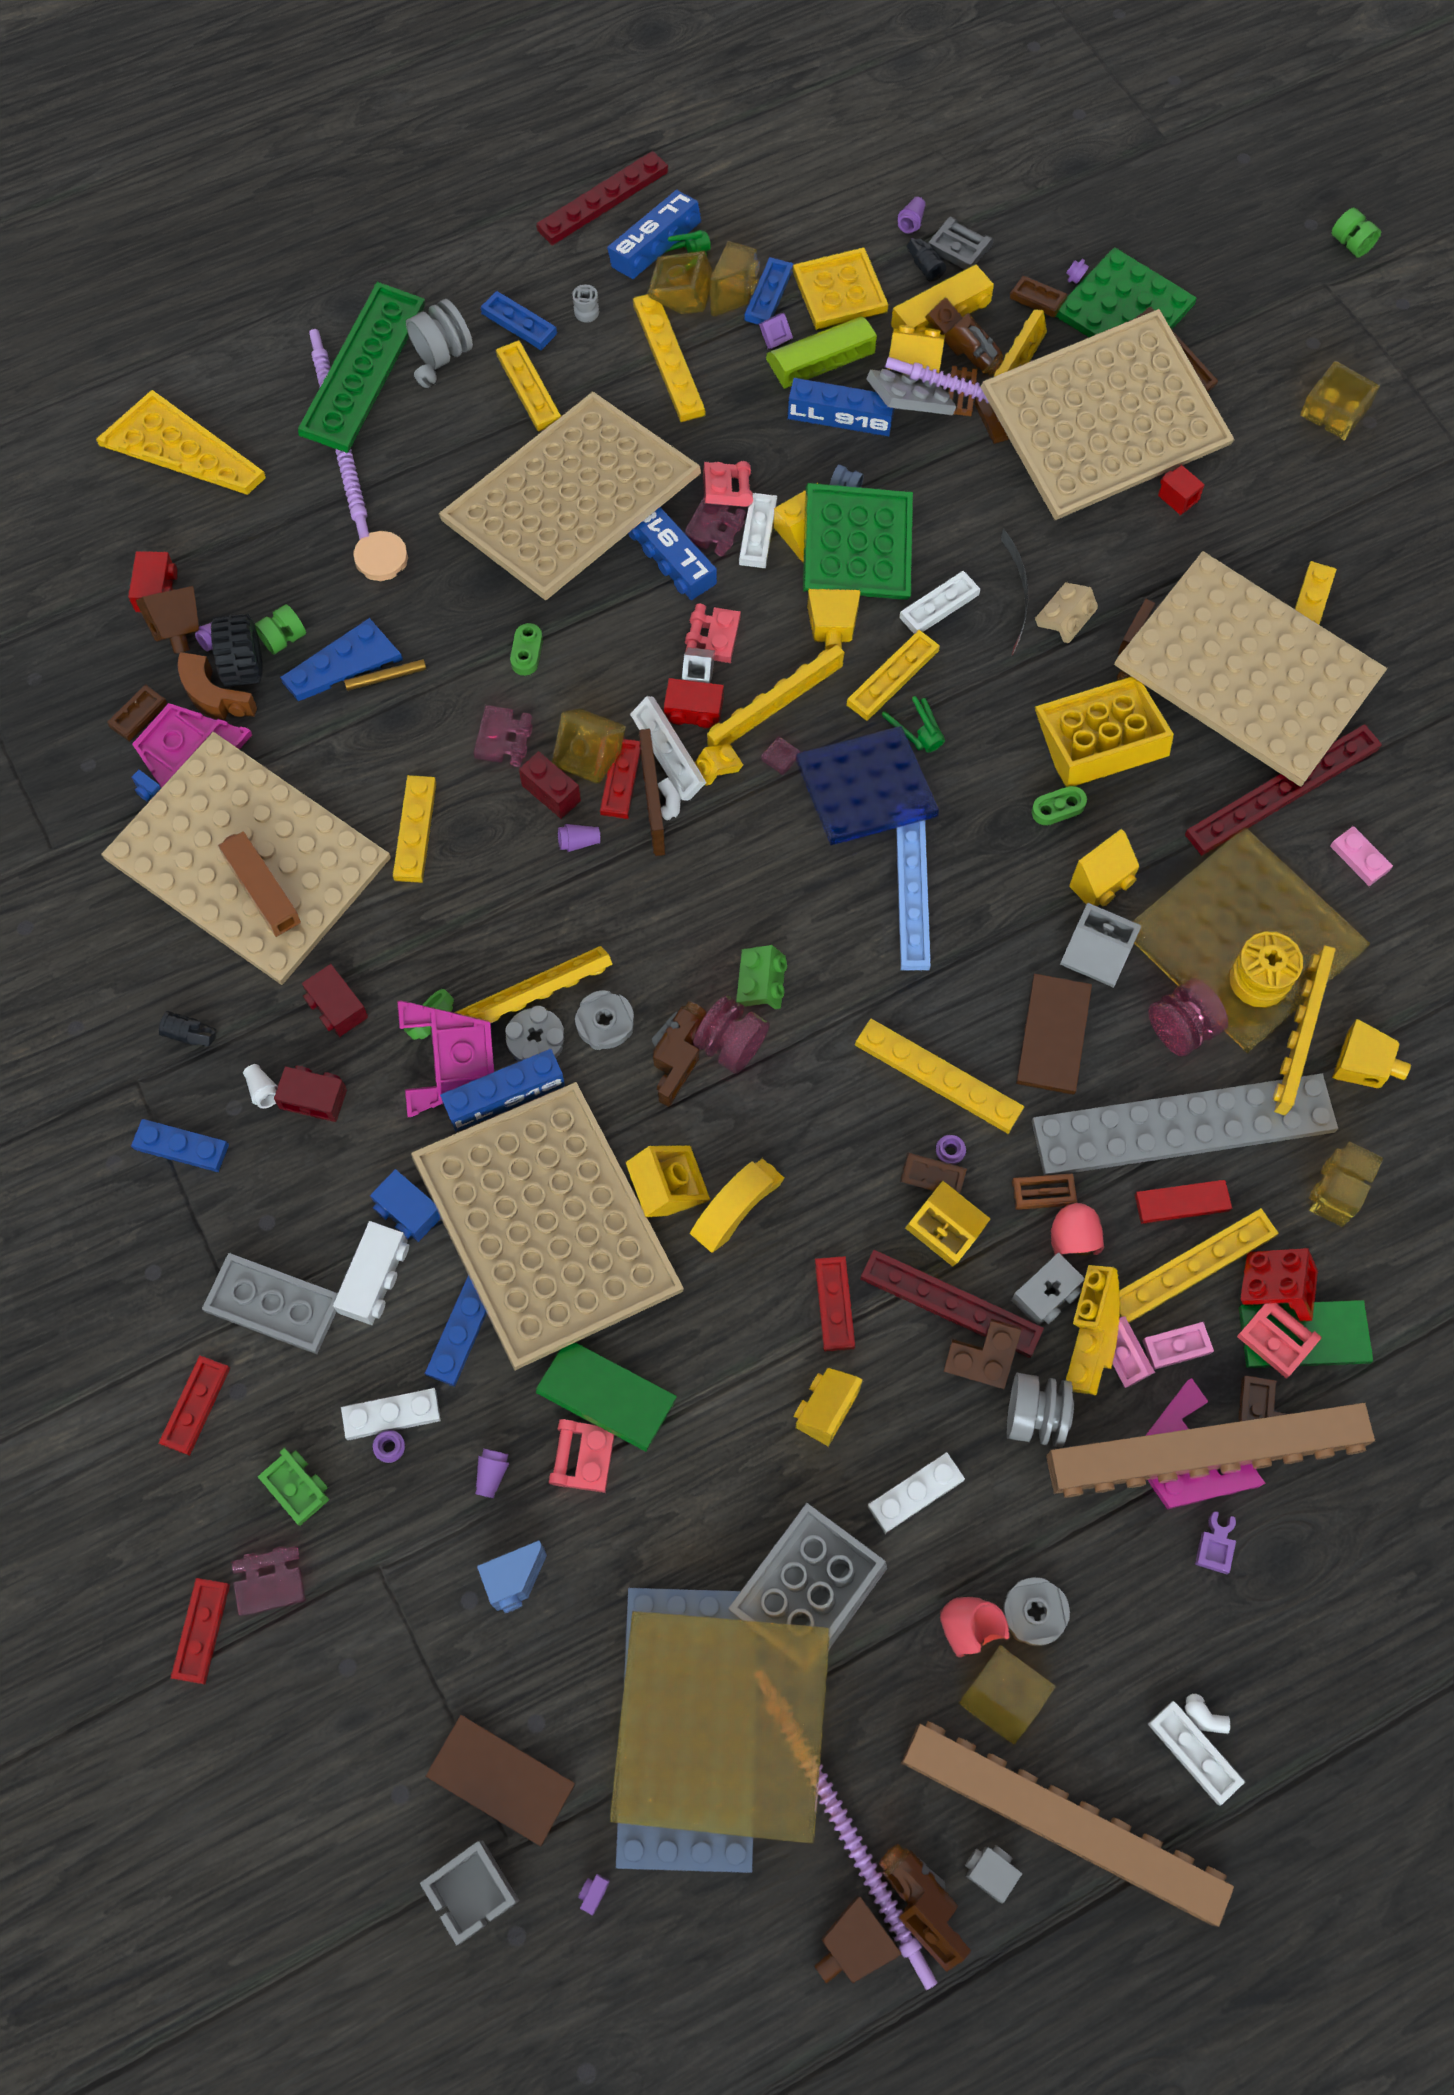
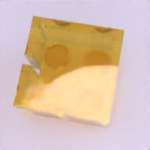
M1334 361L1323 375L1322 380L1320 379L1308 394L1300 415L1319 426L1324 423L1327 431L1345 440L1371 407L1380 385Z
M1350 1141L1342 1150L1337 1148L1332 1157H1328L1323 1165L1321 1174L1324 1176L1320 1183H1316L1309 1196V1199L1313 1201L1309 1211L1343 1227L1361 1210L1371 1187L1365 1184L1364 1181L1373 1182L1383 1157Z

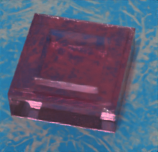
M778 736L761 755V760L784 775L800 757V751Z

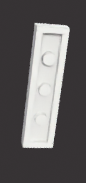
M646 696L630 715L639 730L650 728L653 753L678 791L681 799L690 800L707 782L655 698Z

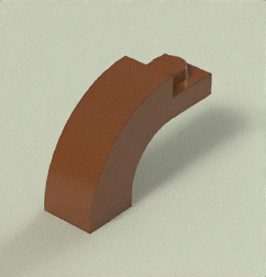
M180 652L178 658L179 677L188 697L200 712L212 719L223 721L226 720L228 713L238 717L245 715L255 717L257 706L251 693L223 689L211 683L213 670L207 656Z

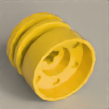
M1265 931L1253 935L1245 942L1229 972L1230 985L1234 994L1244 1003L1253 1007L1267 1008L1277 1005L1287 996L1299 978L1303 969V955L1298 945L1281 933Z

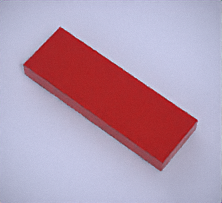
M621 738L614 739L600 815L628 819L641 756L640 741Z
M1225 1180L1135 1193L1141 1224L1229 1212L1232 1209Z
M846 1256L815 1259L824 1351L855 1349Z
M199 1355L161 1436L160 1445L190 1456L230 1370L229 1366Z
M196 1578L171 1674L172 1679L206 1684L230 1584Z

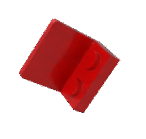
M1309 1249L1249 1252L1246 1257L1241 1292L1242 1304L1289 1303L1290 1308L1295 1309L1299 1321H1312L1318 1270Z

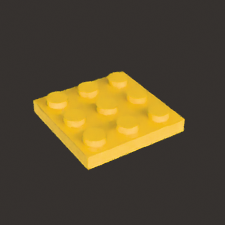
M865 248L793 265L794 277L816 330L845 323L858 317L865 318L888 312V302Z

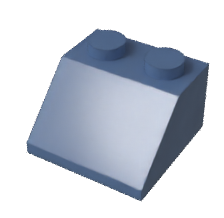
M540 1541L477 1566L490 1604L497 1611L503 1610L504 1613L516 1610L523 1606L521 1601L529 1597L547 1556L545 1548Z

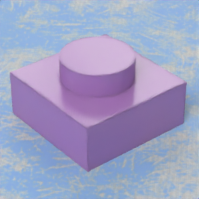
M784 313L759 323L767 348L769 349L793 338Z
M599 1874L596 1875L594 1881L588 1878L578 1897L583 1900L580 1909L591 1915L595 1914L610 1880Z

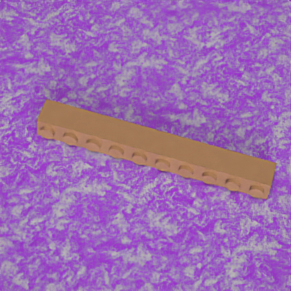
M1360 1403L1051 1450L1046 1455L1054 1494L1063 1493L1064 1497L1068 1498L1082 1495L1083 1489L1095 1488L1096 1493L1114 1490V1485L1126 1483L1127 1488H1135L1146 1485V1480L1158 1478L1159 1483H1167L1178 1480L1177 1475L1189 1474L1190 1478H1200L1210 1475L1209 1470L1221 1469L1222 1474L1237 1472L1241 1470V1465L1252 1464L1253 1469L1272 1466V1461L1283 1459L1284 1464H1292L1303 1461V1456L1315 1455V1459H1325L1335 1456L1334 1451L1346 1450L1347 1455L1365 1452V1447L1373 1443L1375 1438L1366 1404Z
M927 1722L926 1726L922 1724L917 1725L901 1761L905 1766L1212 1926H1220L1234 1886L1225 1882V1874L1207 1866L1205 1871L1194 1866L1195 1859L1178 1850L1171 1854L1161 1849L1163 1842L1144 1833L1143 1837L1140 1838L1130 1833L1131 1826L1117 1818L1112 1817L1111 1822L1099 1817L1100 1810L1086 1802L1081 1801L1078 1806L1068 1801L1069 1794L1052 1785H1050L1048 1790L1036 1784L1038 1780L1036 1776L1022 1769H1019L1017 1774L1005 1768L1007 1764L1005 1760L991 1753H988L987 1758L974 1752L976 1749L974 1744L959 1737L956 1742L945 1737L946 1730L931 1722Z

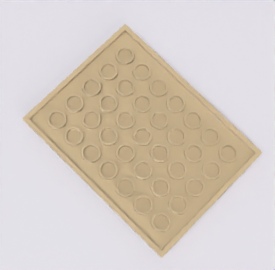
M1160 309L987 379L980 386L1054 520L1229 446L1234 441L1231 432Z
M592 392L442 510L439 515L441 521L544 600H547L700 475L701 469L700 465Z
M1202 551L1122 651L1114 664L1300 787L1305 783L1387 670L1386 667L1204 551Z
M215 732L211 733L101 854L110 864L281 985L285 983L391 858L390 853ZM245 832L297 911L301 921L300 924L275 937L222 856L218 845L223 843L230 835Z
M577 1082L411 1153L420 1176L437 1207L438 1213L514 1370L683 1292L684 1288L651 1224L647 1217H645L638 1199Z

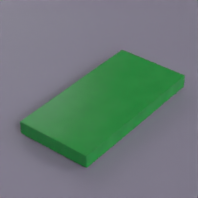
M1364 1300L1314 1302L1312 1321H1299L1312 1333L1315 1331L1322 1337L1299 1366L1370 1364L1373 1362ZM1278 1303V1305L1299 1321L1295 1309H1291L1289 1303ZM1264 1304L1239 1306L1241 1330ZM1271 1314L1266 1317L1298 1345L1302 1346L1304 1342ZM1243 1342L1246 1368L1272 1367Z
M577 1343L570 1344L559 1351L536 1388V1393L645 1452H647L677 1398L676 1395Z

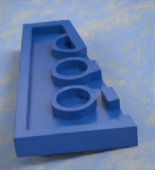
M369 618L280 678L297 701L331 689V685L354 678L355 675L368 670L374 672L381 669L383 664L391 661L396 663L403 659L401 653Z

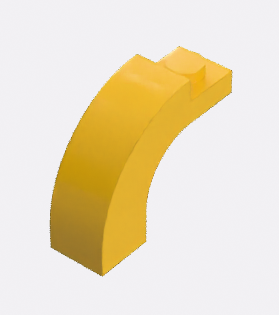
M763 1159L757 1163L750 1162L716 1195L699 1217L690 1234L713 1253L729 1241L737 1226L748 1212L761 1199L779 1187L785 1177Z

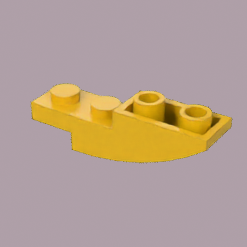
M1088 1265L1073 1324L1080 1329L1066 1381L1072 1382L1073 1392L1096 1395L1103 1368H1112L1120 1313L1118 1272L1114 1267Z

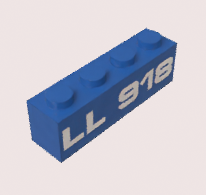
M675 190L607 247L612 268L634 279L678 242L668 241L669 236L687 234L701 223L698 201Z
M794 378L789 395L788 419L889 436L895 408L888 407L878 393L874 391Z
M661 507L628 533L632 540H638L648 558L653 557L663 575H669L674 581L676 589L681 594L685 593L691 601L717 584V569Z
M548 1049L440 1094L453 1128L457 1132L565 1086V1082L552 1049Z

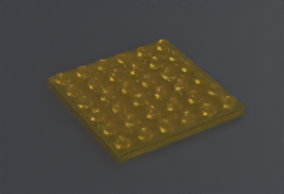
M1247 828L1234 835L1132 921L1141 925L1134 944L1247 1054L1298 1009L1299 1005L1304 1004L1305 997L1301 996V992L1306 979L1310 980L1312 971H1309L1308 967L1313 954L1318 955L1324 945L1336 949L1327 980L1328 983L1370 945L1358 931ZM1265 931L1278 932L1289 937L1298 945L1303 955V969L1287 996L1277 1005L1267 1008L1253 1007L1244 1003L1234 994L1229 978L1231 967L1245 942L1253 935Z
M632 1611L610 1822L814 1843L830 1629L825 1627Z

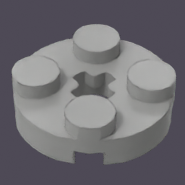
M602 990L593 992L582 1000L575 1016V1023L579 1036L591 1048L595 1050L610 1049L621 1045L632 1035L634 1014L630 1003L625 997ZM601 1014H605L606 1017L612 1016L613 1019L610 1020L609 1025L604 1026L597 1023L600 1021Z
M535 1006L519 1012L506 1026V1043L509 1052L518 1062L548 1049H552L555 1058H557L563 1049L562 1045L565 1039L563 1025L554 1013L542 1006ZM533 1031L541 1032V1041L538 1043L535 1040L529 1041L530 1033Z
M1037 1577L1027 1578L1018 1582L1007 1593L1003 1604V1614L1007 1620L1009 1631L1017 1641L1031 1646H1043L1055 1641L1064 1632L1070 1618L1069 1603L1065 1594L1054 1584L1049 1583L1050 1581ZM1033 1602L1037 1603L1038 1608H1044L1045 1614L1040 1616V1621H1035L1033 1616L1028 1615L1027 1610L1031 1609V1603Z

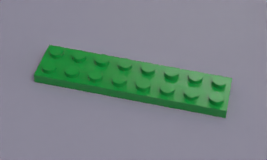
M380 282L376 283L298 428V436L346 453L350 451L409 337L406 320L422 312L425 307L424 298Z

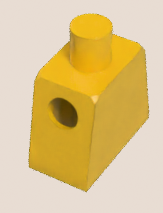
M809 589L808 613L813 639L825 642V649L830 650L836 645L842 649V642L852 641L859 609L860 590Z
M1356 1019L1347 1032L1332 1078L1381 1088L1390 1075L1405 1080L1410 1071L1411 1064L1396 1059L1400 1045L1397 1040Z

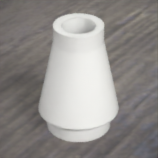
M252 1064L245 1068L243 1075L246 1078L253 1104L263 1109L276 1104L274 1096L278 1086L261 1070L258 1064Z

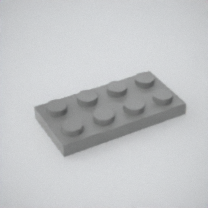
M228 1253L202 1310L232 1323L318 1354L337 1312L333 1304L338 1293Z

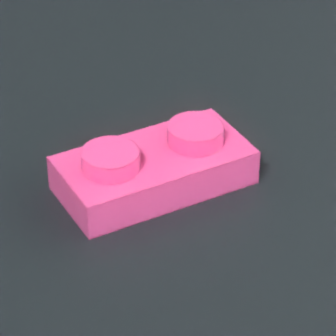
M1354 826L1335 839L1330 845L1368 886H1371L1387 874L1393 867Z
M1124 1316L1119 1318L1118 1337L1112 1364L1124 1387L1127 1388L1155 1372Z
M1204 1322L1146 1337L1142 1340L1153 1370L1206 1356L1214 1352Z

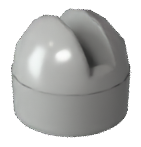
M430 364L422 365L414 372L415 379L422 387L430 388L431 382L433 384L436 383V372Z

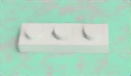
M753 493V502L749 505L739 565L766 568L777 496Z
M962 571L900 612V619L914 634L918 630L924 632L977 597L980 593V588Z
M435 1388L341 1407L345 1438L347 1440L380 1434L386 1430L395 1431L441 1421Z
M945 1453L868 1504L867 1507L886 1534L962 1483L965 1478L949 1454Z
M1175 1701L1170 1702L1148 1723L1151 1729L1217 1805H1222L1245 1783Z

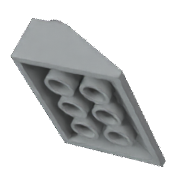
M806 1503L728 1610L785 1658L810 1676L887 1570L886 1561Z

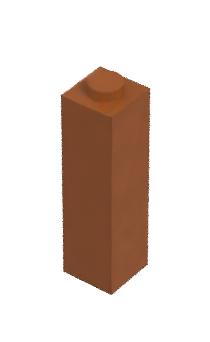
M244 831L228 836L223 843L218 845L223 858L275 937L301 923L297 911Z

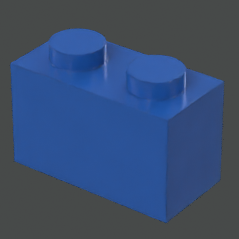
M396 1169L370 1195L375 1204L373 1210L384 1220L390 1217L396 1222L397 1225L394 1228L397 1231L403 1232L406 1239L412 1236L419 1242L441 1219L435 1203Z

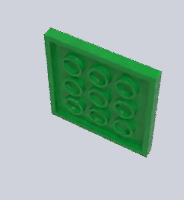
M1114 247L1069 294L1055 317L1090 338L1135 319L1151 306L1154 311L1160 309L1169 327L1173 329L1195 305L1197 297Z
M807 483L805 493L803 591L808 592L809 589L860 590V596L908 600L911 597L913 492Z

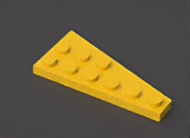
M153 390L146 394L96 439L99 446L247 495L266 478L263 470Z

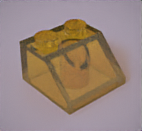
M730 241L727 242L711 277L712 316L721 315L749 303L759 282V279H756L760 267V261H757V249Z
M705 251L658 257L647 293L649 298L680 314L705 311L714 278V273Z
M583 709L562 712L552 763L559 769L598 784L621 752L626 726Z
M999 1645L994 1649L959 1704L1015 1745L1038 1715L1056 1686Z

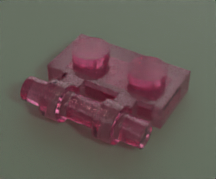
M703 497L684 533L695 545L708 549L711 542L717 543L715 553L719 556H724L725 552L731 549L736 532H739L743 527V519L746 516V512L738 508L735 514L728 512L729 505L705 503V497ZM721 523L727 525L725 532L718 530Z
M486 705L474 749V758L502 763L504 753L511 755V765L520 766L522 758L526 756L527 746H525L527 737L531 735L533 728L531 725L532 715L522 713L520 720H514L513 709ZM509 732L517 734L515 742L507 741Z
M284 1546L273 1548V1552L256 1555L255 1553L246 1554L243 1559L232 1561L234 1574L246 1572L247 1579L234 1582L238 1616L242 1617L306 1602L301 1569H287L288 1561L299 1559L297 1546L286 1549ZM275 1565L276 1573L259 1577V1568Z

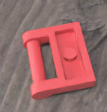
M740 461L736 465L723 464L721 462H704L705 503L743 507L751 505L753 493L749 486L750 464L746 461ZM731 478L739 479V492H732Z
M1278 1303L1264 1304L1237 1335L1241 1341L1286 1379L1322 1338L1317 1332L1314 1331L1312 1333ZM1271 1314L1304 1342L1302 1346L1298 1345L1266 1317Z
M560 1419L558 1424V1430L560 1431L554 1472L550 1473L549 1484L606 1493L615 1435L594 1424ZM573 1433L582 1435L575 1477L566 1475Z

